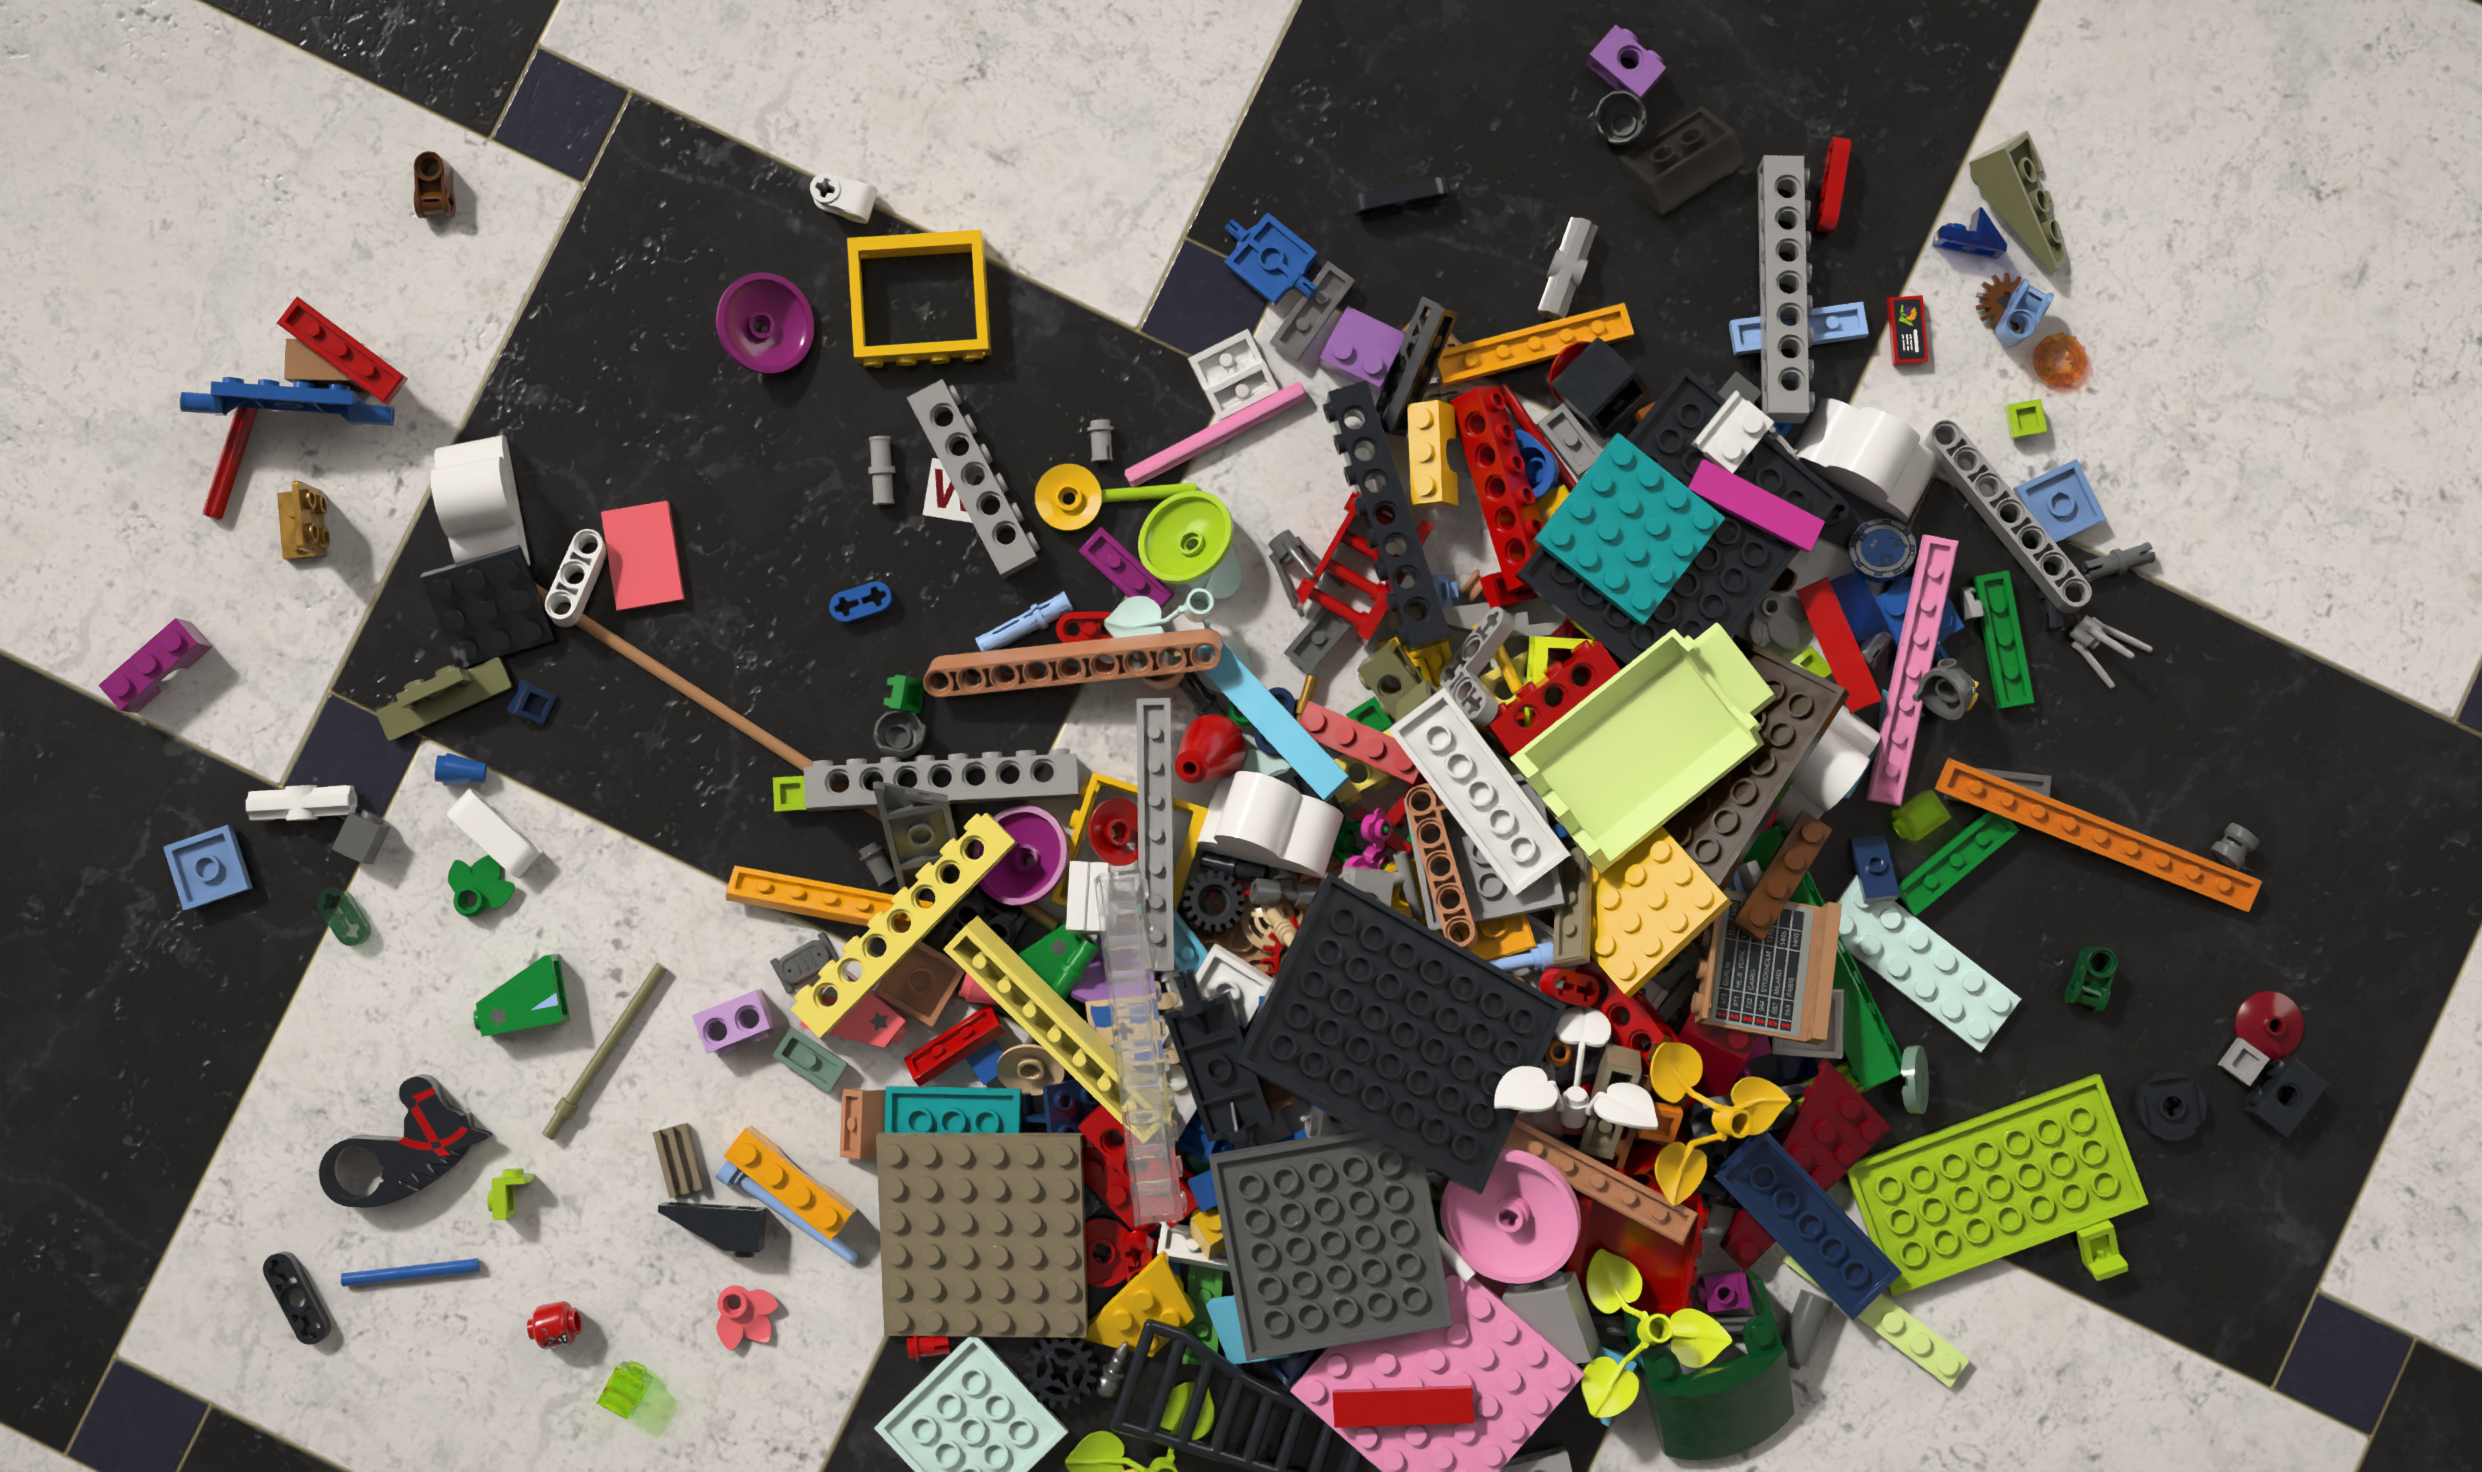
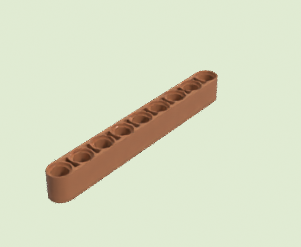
M1197 629L945 655L932 660L923 679V685L929 694L935 697H947L1213 669L1218 665L1223 649V639L1213 629ZM1203 645L1210 646L1214 649V652L1205 653L1199 647ZM1175 649L1181 655L1176 657L1170 656L1166 650ZM1140 652L1143 653L1147 657V659L1139 660L1136 659L1132 654ZM1100 656H1108V657H1110L1114 662H1112V663H1105V662H1102V661L1099 659V657H1100ZM1074 659L1078 661L1080 666H1071L1066 660ZM1033 663H1042L1047 669L1039 670ZM1008 666L1014 673L1003 672L1000 667ZM967 670H976L981 676H972ZM934 673H942L948 679L941 680Z

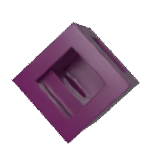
M1734 1269L1699 1274L1700 1284L1695 1286L1697 1301L1699 1305H1704V1309L1708 1312L1751 1308L1746 1273L1742 1270ZM1722 1287H1727L1729 1290L1728 1296L1720 1299L1718 1297V1290Z

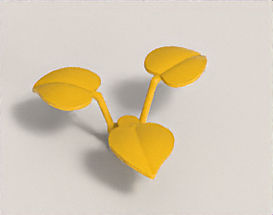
M1663 1042L1658 1046L1651 1061L1650 1076L1654 1090L1662 1099L1671 1103L1680 1101L1684 1094L1687 1093L1692 1098L1714 1109L1711 1120L1717 1131L1716 1134L1689 1141L1687 1147L1681 1142L1669 1143L1658 1154L1655 1162L1657 1182L1668 1203L1676 1206L1694 1192L1705 1175L1707 1157L1703 1151L1694 1149L1696 1146L1717 1140L1726 1141L1728 1135L1736 1138L1758 1135L1772 1125L1779 1113L1791 1103V1099L1772 1082L1751 1076L1739 1080L1734 1085L1731 1091L1733 1107L1717 1104L1691 1088L1699 1082L1703 1071V1063L1698 1052L1691 1046L1683 1043Z

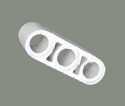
M584 529L576 533L546 598V611L553 622L560 627L573 626L580 619L606 560L607 547L599 533L594 530ZM590 542L598 544L595 552L591 554L582 553V548L585 544ZM576 572L585 574L584 579L579 584L568 583L572 574ZM564 602L571 604V608L566 614H555V609L559 604Z
M469 788L447 812L448 817L516 878H519L542 854L540 848L473 788Z

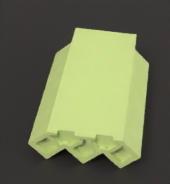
M1717 622L1695 640L1688 635L1683 638L1675 629H1672L1513 755L1510 760L1527 784L1543 800L1544 805L1558 823L1573 838L1580 851L1602 873L1763 746L1764 742L1758 733L1761 726L1754 716L1777 698Z

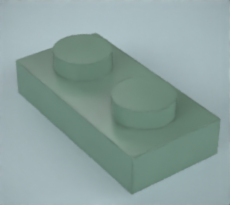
M790 1027L772 1057L828 1093L832 1091L849 1065L848 1062L794 1027Z

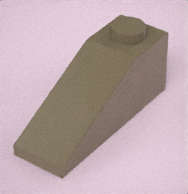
M1606 1043L1596 1073L1590 1102L1598 1092L1607 1094V1089L1612 1084L1631 1083L1638 1085L1642 1073L1640 1051ZM1593 1109V1114L1591 1116L1587 1115L1579 1152L1613 1160L1614 1152L1624 1126L1602 1119Z

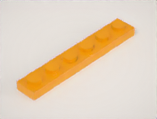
M1625 303L1443 349L1436 369L1441 385L1444 387L1556 358L1565 347L1578 341L1593 342L1599 337L1606 344L1630 339L1633 337L1634 331Z
M734 866L726 890L727 901L867 926V923L878 912L882 911L885 914L894 905L891 899L895 896L740 866ZM919 900L924 908H930L933 905V902ZM900 913L895 919V927L902 933L908 931L911 926V919L907 914Z

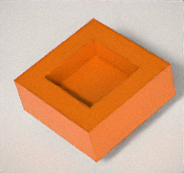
M1653 1102L1658 1122L1657 1130L1637 1129L1639 1137L1674 1143L1683 1117L1681 1107Z

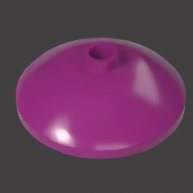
M771 273L749 274L732 283L719 301L716 312V327L719 339L729 356L742 367L756 373L775 374L792 368L807 354L814 336L813 313L803 293L787 279ZM754 322H758L761 325L762 330L760 333L755 331L753 327Z
M1028 805L1005 809L993 818L1018 844L979 882V885L987 895L1000 903L1010 906H1026L1042 900L1058 886L1067 869L1069 843L1062 825L1045 810ZM976 840L973 860L980 858L984 853V846L979 840ZM1033 856V863L1027 866V859Z

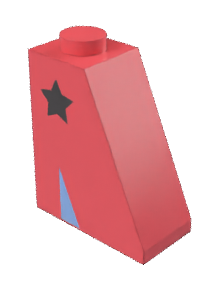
M846 969L847 976L850 980H859L855 975H853ZM829 986L822 994L823 1001L827 1005H834L838 999L837 991ZM871 990L829 1034L885 1048L891 1043L897 1045L909 1030L905 1025L910 1019L888 1001L874 994V990ZM803 1021L800 1022L803 1028L811 1030Z

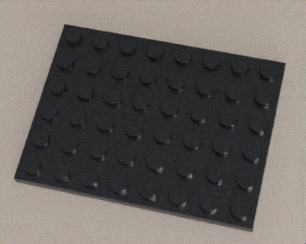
M1684 367L1626 439L1688 488L1700 462L1703 459L1711 462L1703 455L1700 449L1693 447L1691 444L1726 400ZM1766 433L1733 473L1823 521L1842 498L1839 493ZM1706 502L1723 515L1725 519L1642 626L1634 622L1540 546L1530 556L1515 577L1591 640L1601 642L1608 653L1626 667L1672 629H1675L1683 638L1688 635L1695 640L1717 622L1731 638L1800 549Z
M1328 872L1324 874L1233 1063L1476 1195H1482L1519 1110L1511 1108L1495 1109L1494 1100L1497 1086L1503 1076L1514 1068L1521 1066L1539 1068L1567 1005L1467 949L1459 947L1458 944Z

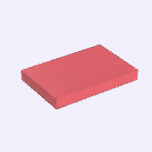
M662 501L601 512L616 610L620 612L684 601L685 596L670 502Z

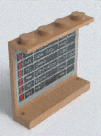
M1724 890L1723 893L1730 899L1732 904L1700 933V945H1704L1703 959H1698L1695 972L1696 979H1700L1699 992L1694 993L1691 1003V1011L1696 1013L1695 1023L1819 1045L1826 1041L1842 904L1827 902L1822 907L1788 901L1765 939L1758 943L1731 924L1748 894Z

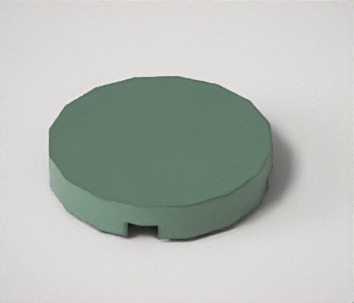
M1921 1045L1907 1046L1903 1053L1901 1074L1902 1077H1905L1906 1085L1902 1089L1903 1101L1909 1113L1924 1114L1929 1096L1927 1057Z

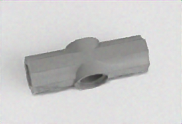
M1571 217L1568 222L1560 249L1556 250L1546 277L1548 282L1537 309V313L1545 318L1556 321L1567 316L1575 289L1579 288L1588 264L1586 259L1598 228L1589 220Z

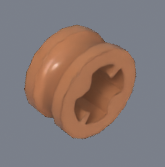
M1478 569L1459 591L1461 595L1467 594L1471 603L1483 589L1480 578H1482L1480 576L1481 571Z

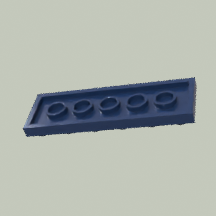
M1766 1130L1758 1135H1751L1712 1173L1726 1190L1852 1320L1902 1274L1899 1268Z

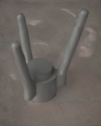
M1285 530L1269 542L1268 546L1273 551L1269 558L1276 567L1292 608L1297 609V601L1282 561L1286 565L1296 561L1309 578L1313 579L1315 573L1301 555H1306L1317 567L1321 559L1303 543L1299 536L1295 537L1290 530ZM1324 571V573L1329 578H1331L1335 583H1337L1340 587L1345 586V582L1343 580L1328 573L1327 571Z

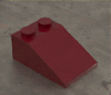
M1690 1008L1677 1036L1683 1044L1691 1046L1698 1052L1703 1063L1702 1076L1692 1089L1706 1098L1728 1095L1758 1035L1696 1024V1013H1692Z

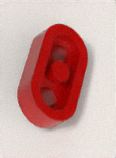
M1112 612L1066 613L1057 622V635L1063 643L1113 638L1111 635L1105 636L1101 633V628L1105 625V619ZM1072 624L1080 627V632L1076 636L1068 634V628Z

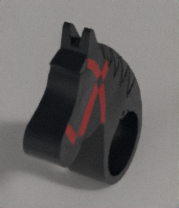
M427 1074L416 1075L405 1080L399 1089L400 1100L408 1109V1113L404 1118V1136L355 1135L334 1144L321 1160L319 1181L325 1194L339 1205L360 1208L387 1205L404 1199L441 1178L464 1158L473 1144L490 1138L493 1132L475 1127L471 1112L465 1113L461 1109L453 1107L446 1099L438 1081L434 1077ZM357 1145L369 1149L376 1155L380 1165L384 1166V1169H381V1180L383 1181L379 1183L376 1190L370 1195L359 1196L351 1194L344 1190L337 1181L335 1163L341 1151L347 1146Z

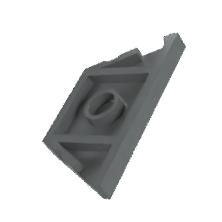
M876 781L873 782V790L899 890L905 886L910 889L918 881L915 875L928 862L934 865L943 856L939 852L943 846L952 838L958 841L948 796Z

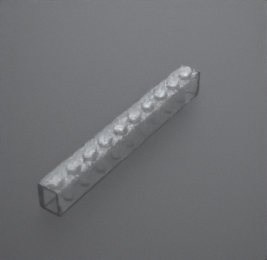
M1141 869L1099 873L1094 882L1135 1227L1177 1222L1183 1220V1213L1187 1212V1199L1185 1192L1180 1191L1178 1178L1183 1175L1181 1157L1176 1156L1174 1142L1178 1141V1126L1175 1120H1171L1170 1107L1174 1106V1092L1171 1085L1167 1086L1166 1072L1170 1070V1059L1168 1051H1163L1161 1038L1165 1036L1166 1027L1164 1017L1159 1016L1157 1002H1161V986L1159 981L1154 980L1153 968L1157 967V953L1155 947H1150L1149 934L1153 932V920L1151 913H1146L1145 899L1149 897L1147 879H1142Z

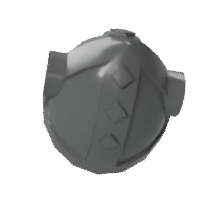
M1943 659L1938 662L1937 668H1933L1924 674L1912 698L1913 701L1919 702L1921 700L1930 710L1943 718L1958 720L1963 717L1975 695V682L1969 674L1957 666L1955 659Z

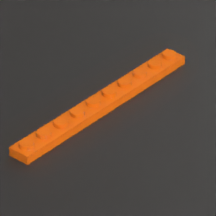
M1951 758L1947 759L1935 787L1940 792L2246 912L2250 911L2262 884V881Z

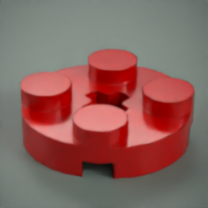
M1098 1217L1086 1221L1087 1283L1099 1288L1110 1287L1120 1283L1126 1278L1120 1250L1123 1239L1130 1233V1230L1117 1219ZM1098 1243H1103L1105 1247H1111L1112 1252L1108 1254L1107 1261L1102 1262L1101 1257L1093 1256V1252L1097 1250Z

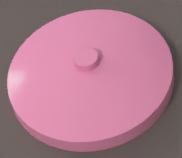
M1501 1150L1482 1195H1476L1449 1180L1441 1201V1222L1449 1244L1476 1272L1500 1282L1530 1283L1552 1275L1569 1259L1580 1234V1208L1570 1184L1551 1164L1533 1154L1520 1150Z

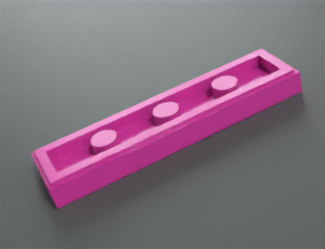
M1705 459L1700 462L1688 487L1702 500L1805 553L1811 552L1825 523L1822 519Z

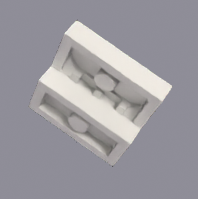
M1248 329L1187 358L1218 420L1279 391Z

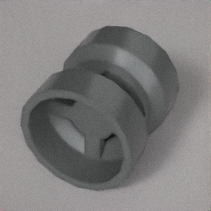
M2230 823L2224 831L2225 837L2221 841H2216L2211 847L2210 852L2226 866L2239 870L2245 863L2246 854L2253 852L2260 842L2244 827Z

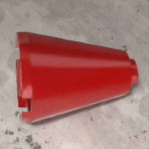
M1209 714L1193 720L1185 728L1175 762L1178 776L1187 783H1201L1226 779L1235 774L1244 763L1247 753V745L1244 742L1243 732L1240 727L1230 718L1219 714Z

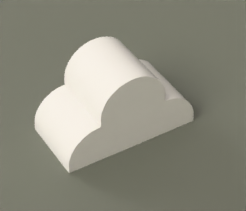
M1823 398L1819 401L1793 448L1797 449L1795 454L1800 458L1798 460L1808 469L1903 522H1907L1940 463L1939 458L1930 449L1919 443L1920 435L1902 420L1875 408L1860 407L1857 409L1849 404L1830 398Z
M505 435L436 448L434 454L436 469L431 470L430 475L431 489L441 527L448 536L455 564L520 544L527 564L530 565L511 458Z
M1842 705L1778 805L1779 812L1774 823L1780 824L1784 822L1789 831L1800 812L1805 810L1816 819H1819L1824 812L1835 806L1864 772L1870 760L1868 756L1878 744L1881 735L1854 713L1850 714L1848 708Z
M1239 771L1235 773L1234 779L1218 780L1196 844H1198L1197 847L1200 850L1323 878L1344 815L1340 810L1324 801L1300 794L1298 790L1283 781L1255 772Z

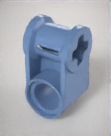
M2024 278L2013 292L2008 306L1997 324L1995 332L1998 341L2005 346L2012 347L2028 338L2049 308L2054 294L2050 292L2047 294L2029 285V280ZM2010 322H2015L2020 326L2021 334H2016L2011 330Z

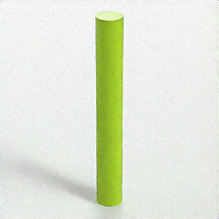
M1196 483L1101 490L1102 503L1169 498L1181 492L1196 491Z

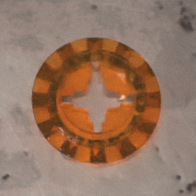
M2064 332L2049 335L2041 340L2035 348L2033 354L2034 369L2038 376L2050 385H2070L2084 374L2086 364L2089 361L2085 354L2086 347L2077 341L2076 336H2069L2064 334ZM2067 349L2065 359L2069 362V365L2063 364L2054 370L2055 363L2057 362L2054 353L2060 354Z

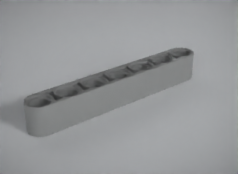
M1951 420L1936 422L1926 436L1925 447L1930 449L1939 458V466L2054 606L2064 613H2074L2080 610L2090 600L2092 595L2091 587L2087 580L1963 430ZM1941 432L1947 434L1951 443L1948 445L1940 444L1935 434ZM1957 459H1967L1972 465V470L1965 471L1959 468ZM1986 484L1990 486L1993 490V496H1983L1978 490V485ZM2000 511H2010L2014 516V523L2003 521L2000 517ZM2022 536L2033 538L2036 542V549L2026 548L2022 544ZM2044 562H2050L2056 566L2058 570L2057 576H2051L2045 572L2043 568ZM2066 588L2077 591L2079 602H2071L2067 599L2065 595Z

